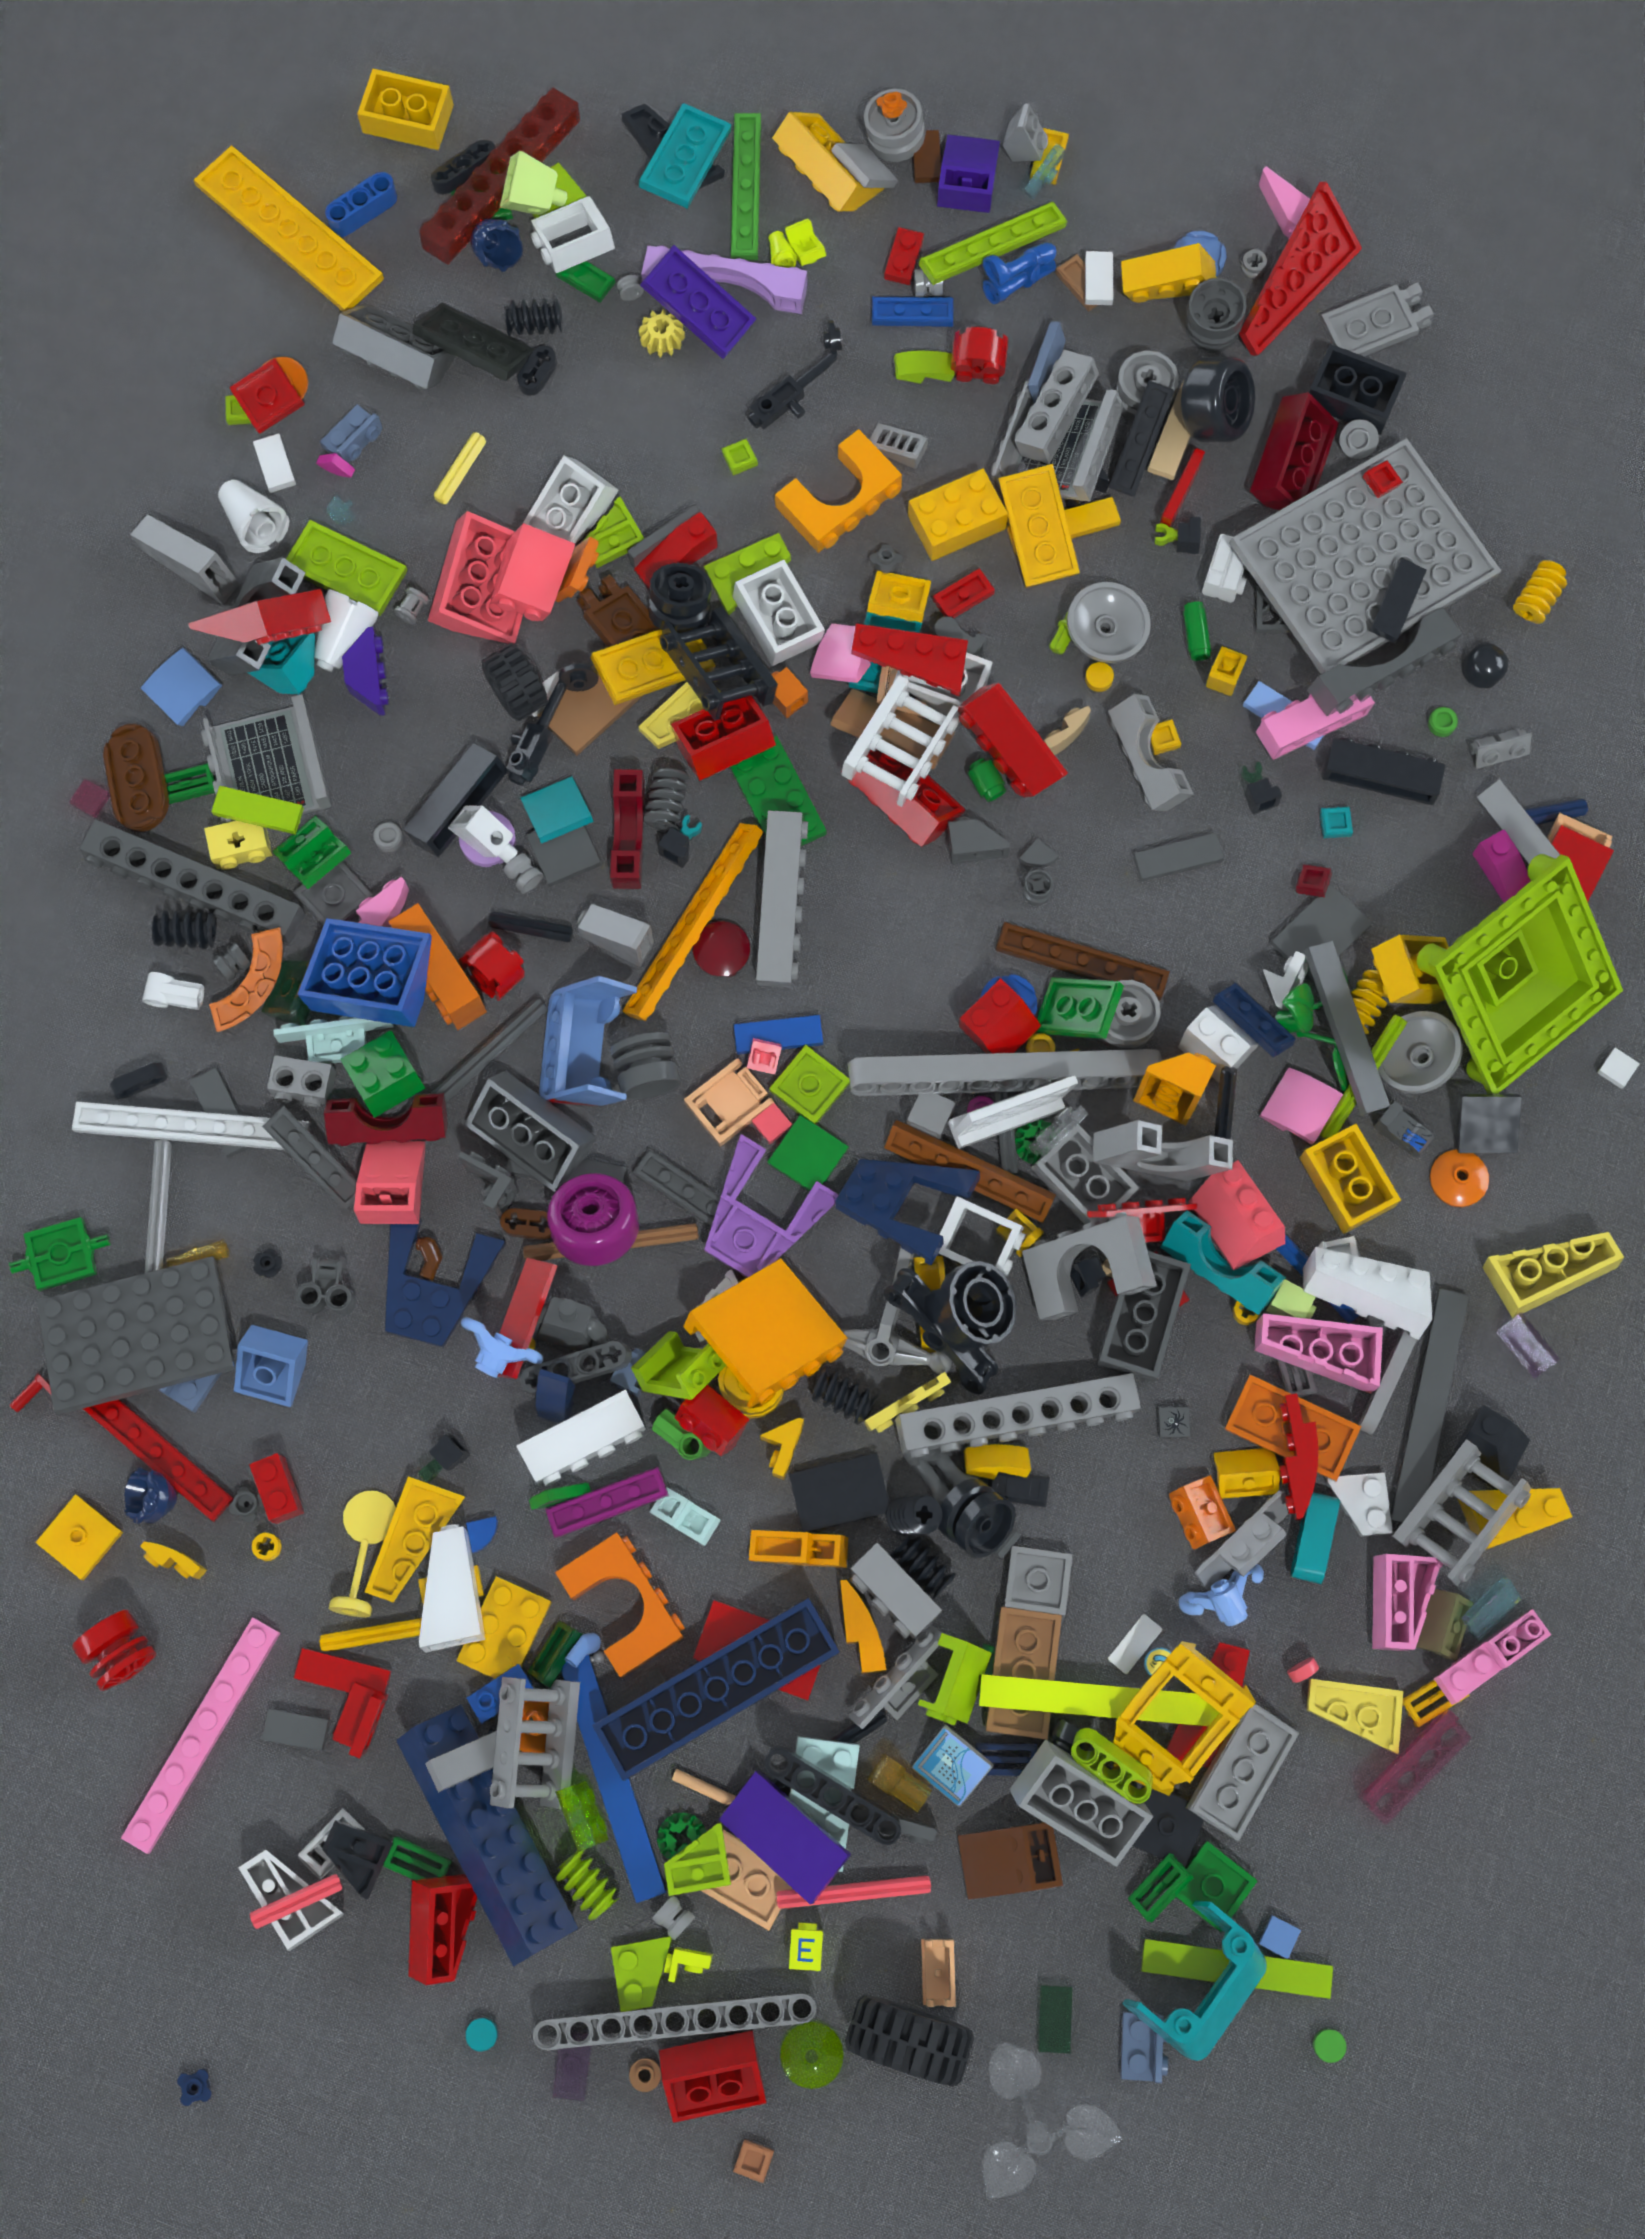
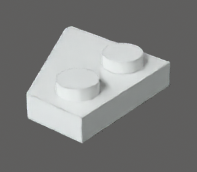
M1385 1472L1339 1476L1336 1482L1325 1478V1483L1328 1488L1332 1489L1336 1497L1340 1499L1341 1508L1352 1520V1525L1360 1537L1393 1533Z

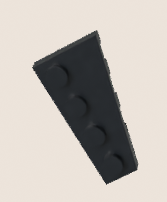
M645 103L622 113V122L648 157L652 159L670 124ZM712 164L700 188L724 178L725 170L719 165L714 166Z

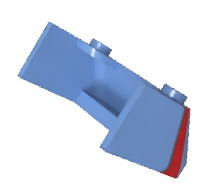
M596 976L559 988L552 993L547 1011L539 1094L543 1099L552 1103L604 1106L626 1100L627 1094L613 1091L610 1081L607 1078L599 1077L604 1024L613 1021L619 1015L620 998L637 993V987L602 976Z

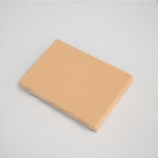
M723 1829L731 1885L700 1891L769 1931L781 1910L777 1906L776 1893L782 1890H792V1887L738 1837Z

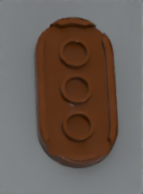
M126 724L117 728L110 735L112 738L109 740V743L106 742L103 751L112 808L117 821L127 829L134 832H146L152 830L163 821L169 808L165 774L156 736L141 725Z

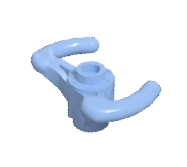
M468 1317L461 1320V1326L464 1329L474 1332L480 1347V1352L475 1359L477 1362L476 1369L497 1378L499 1373H503L507 1363L526 1360L534 1364L542 1363L543 1356L539 1352L530 1348L526 1350L516 1349L510 1346L512 1340L496 1332L495 1336L492 1337L484 1324Z
M1256 1564L1244 1577L1234 1570L1229 1580L1222 1579L1211 1585L1210 1591L1204 1593L1187 1592L1181 1596L1179 1608L1188 1615H1202L1204 1608L1216 1612L1220 1622H1224L1226 1626L1239 1624L1248 1616L1246 1612L1247 1606L1242 1598L1247 1576L1252 1574V1581L1254 1583H1261L1264 1571L1259 1564Z

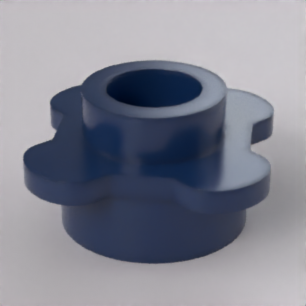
M200 2069L191 2075L183 2073L178 2077L177 2084L181 2087L182 2091L180 2102L184 2106H190L193 2102L199 2100L206 2102L211 2098L212 2091L209 2089V2074L206 2070ZM193 2084L197 2085L196 2091L192 2090Z

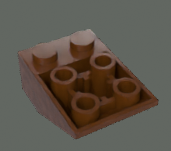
M1045 1822L958 1836L968 1900L1063 1886L1054 1829Z

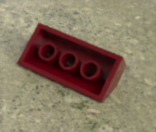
M1309 392L1282 397L1250 492L1261 503L1280 511L1317 490L1339 425Z

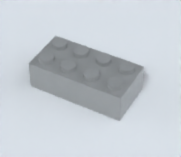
M1048 1740L1043 1742L1009 1789L1020 1808L1116 1867L1153 1818L1145 1803L1136 1804L1128 1801L1073 1760L1072 1755Z

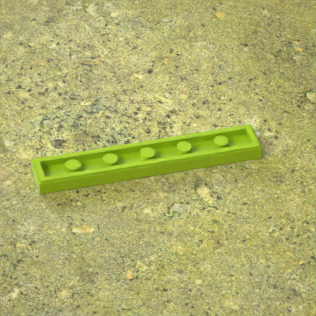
M1052 201L920 259L919 266L932 285H935L983 264V259L987 256L996 255L999 257L1066 227L1068 221Z
M1144 1939L1141 1972L1216 1982L1230 1960L1226 1958L1220 1949ZM1264 1956L1267 1963L1266 1972L1255 1988L1331 1999L1333 1966Z

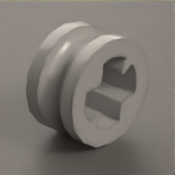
M1256 249L1246 252L1241 264L1243 274L1249 278L1260 277L1265 271L1266 255ZM1250 261H1257L1256 265L1258 264V266L1252 267Z
M628 275L618 281L617 288L623 300H635L643 294L644 289L640 286L641 280L639 276Z

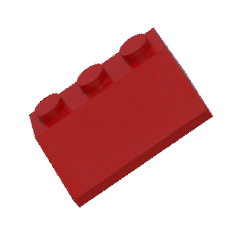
M753 2031L659 2050L662 2083L673 2123L767 2103Z

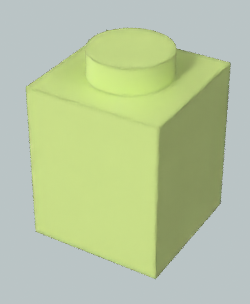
M1284 1279L1266 1311L1273 1315L1311 1319L1317 1308L1312 1305L1316 1297L1304 1292L1303 1288Z

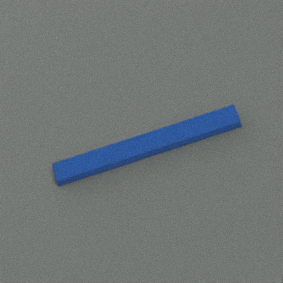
M586 1655L577 1668L566 1662L561 1669L564 1680L580 1682L577 1722L637 1904L667 1893L630 1778L622 1781L592 1726L609 1716L590 1656Z

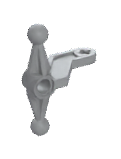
M900 1249L893 1283L897 1279L899 1270L902 1268L911 1270L914 1253L912 1255L904 1249ZM888 1301L878 1330L841 1329L848 1338L844 1346L867 1358L876 1366L888 1364L929 1365L931 1370L937 1374L948 1372L952 1367L951 1359L943 1351H936L931 1354L894 1332L900 1309L891 1305ZM876 1344H885L889 1351L880 1350Z

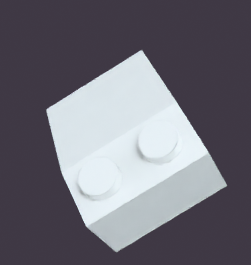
M563 455L523 523L573 542L576 546L605 514L619 490L580 461Z
M966 652L960 697L951 694L949 690L938 686L936 688L928 685L926 681L912 675L911 677L903 675L899 670L894 682L898 675L908 679L907 692L939 712L948 715L953 705L958 707L980 687L986 686L993 662Z

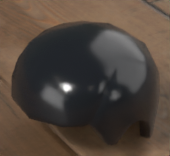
M1482 643L1473 648L1465 657L1462 663L1463 675L1469 683L1477 688H1492L1508 671L1509 659L1504 651L1495 644Z

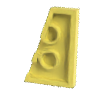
M686 682L641 723L638 728L654 746L660 749L676 742L671 727L672 723L704 708L698 696L688 682Z
M946 1372L863 1422L869 1432L876 1428L878 1433L894 1424L891 1420L893 1417L900 1413H910L920 1409L917 1403L927 1397L929 1402L943 1395L945 1392L942 1388L951 1383Z
M1309 1679L1307 1711L1380 1747L1399 1754L1403 1691Z

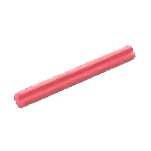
M924 1875L830 1885L824 1889L815 1903L811 1905L794 1889L778 1891L776 1893L778 1908L784 1909L925 1894L931 1892V1881L929 1876Z

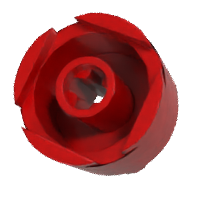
M968 327L963 334L957 331L954 334L951 370L956 374V380L970 382L972 378L983 379V382L986 384L999 383V378L1005 374L1008 337L1003 334L1002 339L996 336L997 330L986 327Z
M492 931L480 938L459 958V964L462 969L465 970L468 967L471 971L470 980L488 997L493 998L496 996L497 1001H500L525 977V971L521 967L524 960L516 951L511 950L509 952L503 946L501 938Z

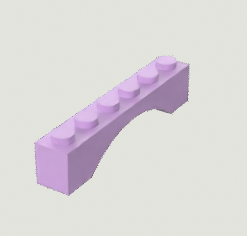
M647 246L641 273L642 281L670 249L665 246ZM690 250L682 251L715 282H726L742 286L762 297L775 310L802 314L807 290V271L797 267H779L771 263L748 262L741 258L729 259L722 258L716 254L704 255Z

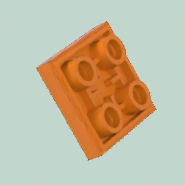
M589 537L574 547L555 600L556 602H561L567 597L572 598L575 592L583 591L589 579L586 576L588 568L593 567L599 556V553L596 552L599 541Z

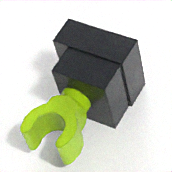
M1190 517L1189 523H1178V529L1163 523L1156 524L1155 532H1163L1165 536L1156 537L1155 545L1163 546L1168 542L1177 541L1176 552L1199 554L1201 517Z

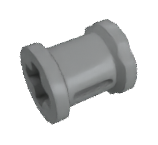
M408 587L406 597L400 606L395 607L394 612L402 620L414 625L417 622L416 617L423 605L429 603V599L421 591Z

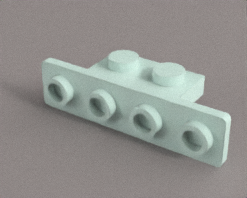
M342 1016L339 1018V1021L327 1022V1020L318 1019L311 1021L309 1025L302 1026L288 1023L282 1025L280 1029H274L273 1032L274 1037L279 1043L306 1039L308 1061L334 1064L341 1063V1058L367 1044L365 1031L392 1028L394 1024Z

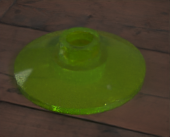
M807 2022L794 2027L785 2037L780 2052L782 2068L787 2077L796 2085L808 2089L821 2088L832 2082L841 2070L844 2057L842 2043L837 2034L830 2027L818 2022ZM814 2050L817 2052L818 2059L815 2062L807 2061L806 2053L808 2051Z

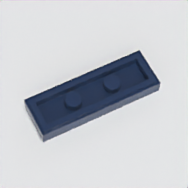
M1234 983L1215 995L1213 1002L1273 1058L1294 1045L1296 1038L1238 984Z

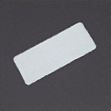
M1143 1614L1108 1657V1660L1124 1674H1127L1160 1634L1162 1628L1147 1615Z

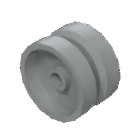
M889 89L881 91L872 97L866 105L864 121L870 149L877 157L889 162L908 160L923 145L926 135L920 102L914 94L904 89ZM890 92H900L902 100L907 102V107L899 117L886 118L882 114L881 106H878L876 103L879 97H884L885 94Z
M1146 350L1134 353L1124 361L1119 371L1116 390L1124 406L1122 414L1126 418L1134 421L1148 381L1175 390L1165 416L1168 415L1174 404L1179 380L1176 365L1169 357L1159 352Z
M1120 980L1119 982L1124 985L1110 1029L1106 1039L1099 1038V1040L1113 1050H1137L1144 1047L1153 1037L1161 1016L1160 1002L1155 993L1145 984L1135 980Z

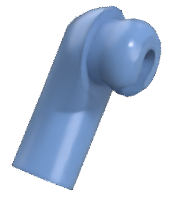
M596 1633L583 1634L565 1657L566 1662L577 1668L586 1655L599 1650L601 1644L600 1637Z

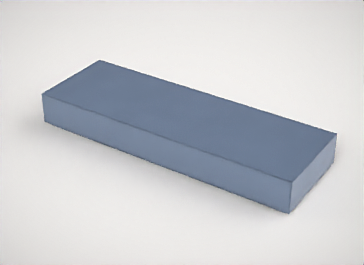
M1060 322L1049 323L1027 384L1034 404L1040 395L1043 383L1047 382L1053 371L1054 363L1060 358L1066 341Z

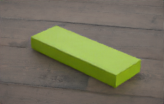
M219 786L211 812L215 816L296 835L304 808L300 804Z

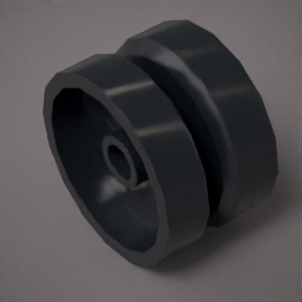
M672 563L656 570L650 580L648 607L649 618L653 624L663 630L664 622L670 621L677 633L704 627L709 619L712 591L711 580L708 575L698 567L686 563Z
M976 1478L964 1480L949 1492L941 1504L943 1517L938 1529L946 1538L956 1543L969 1556L983 1558L998 1550L1009 1537L1015 1523V1507L1008 1499L1000 1493H996L984 1481Z

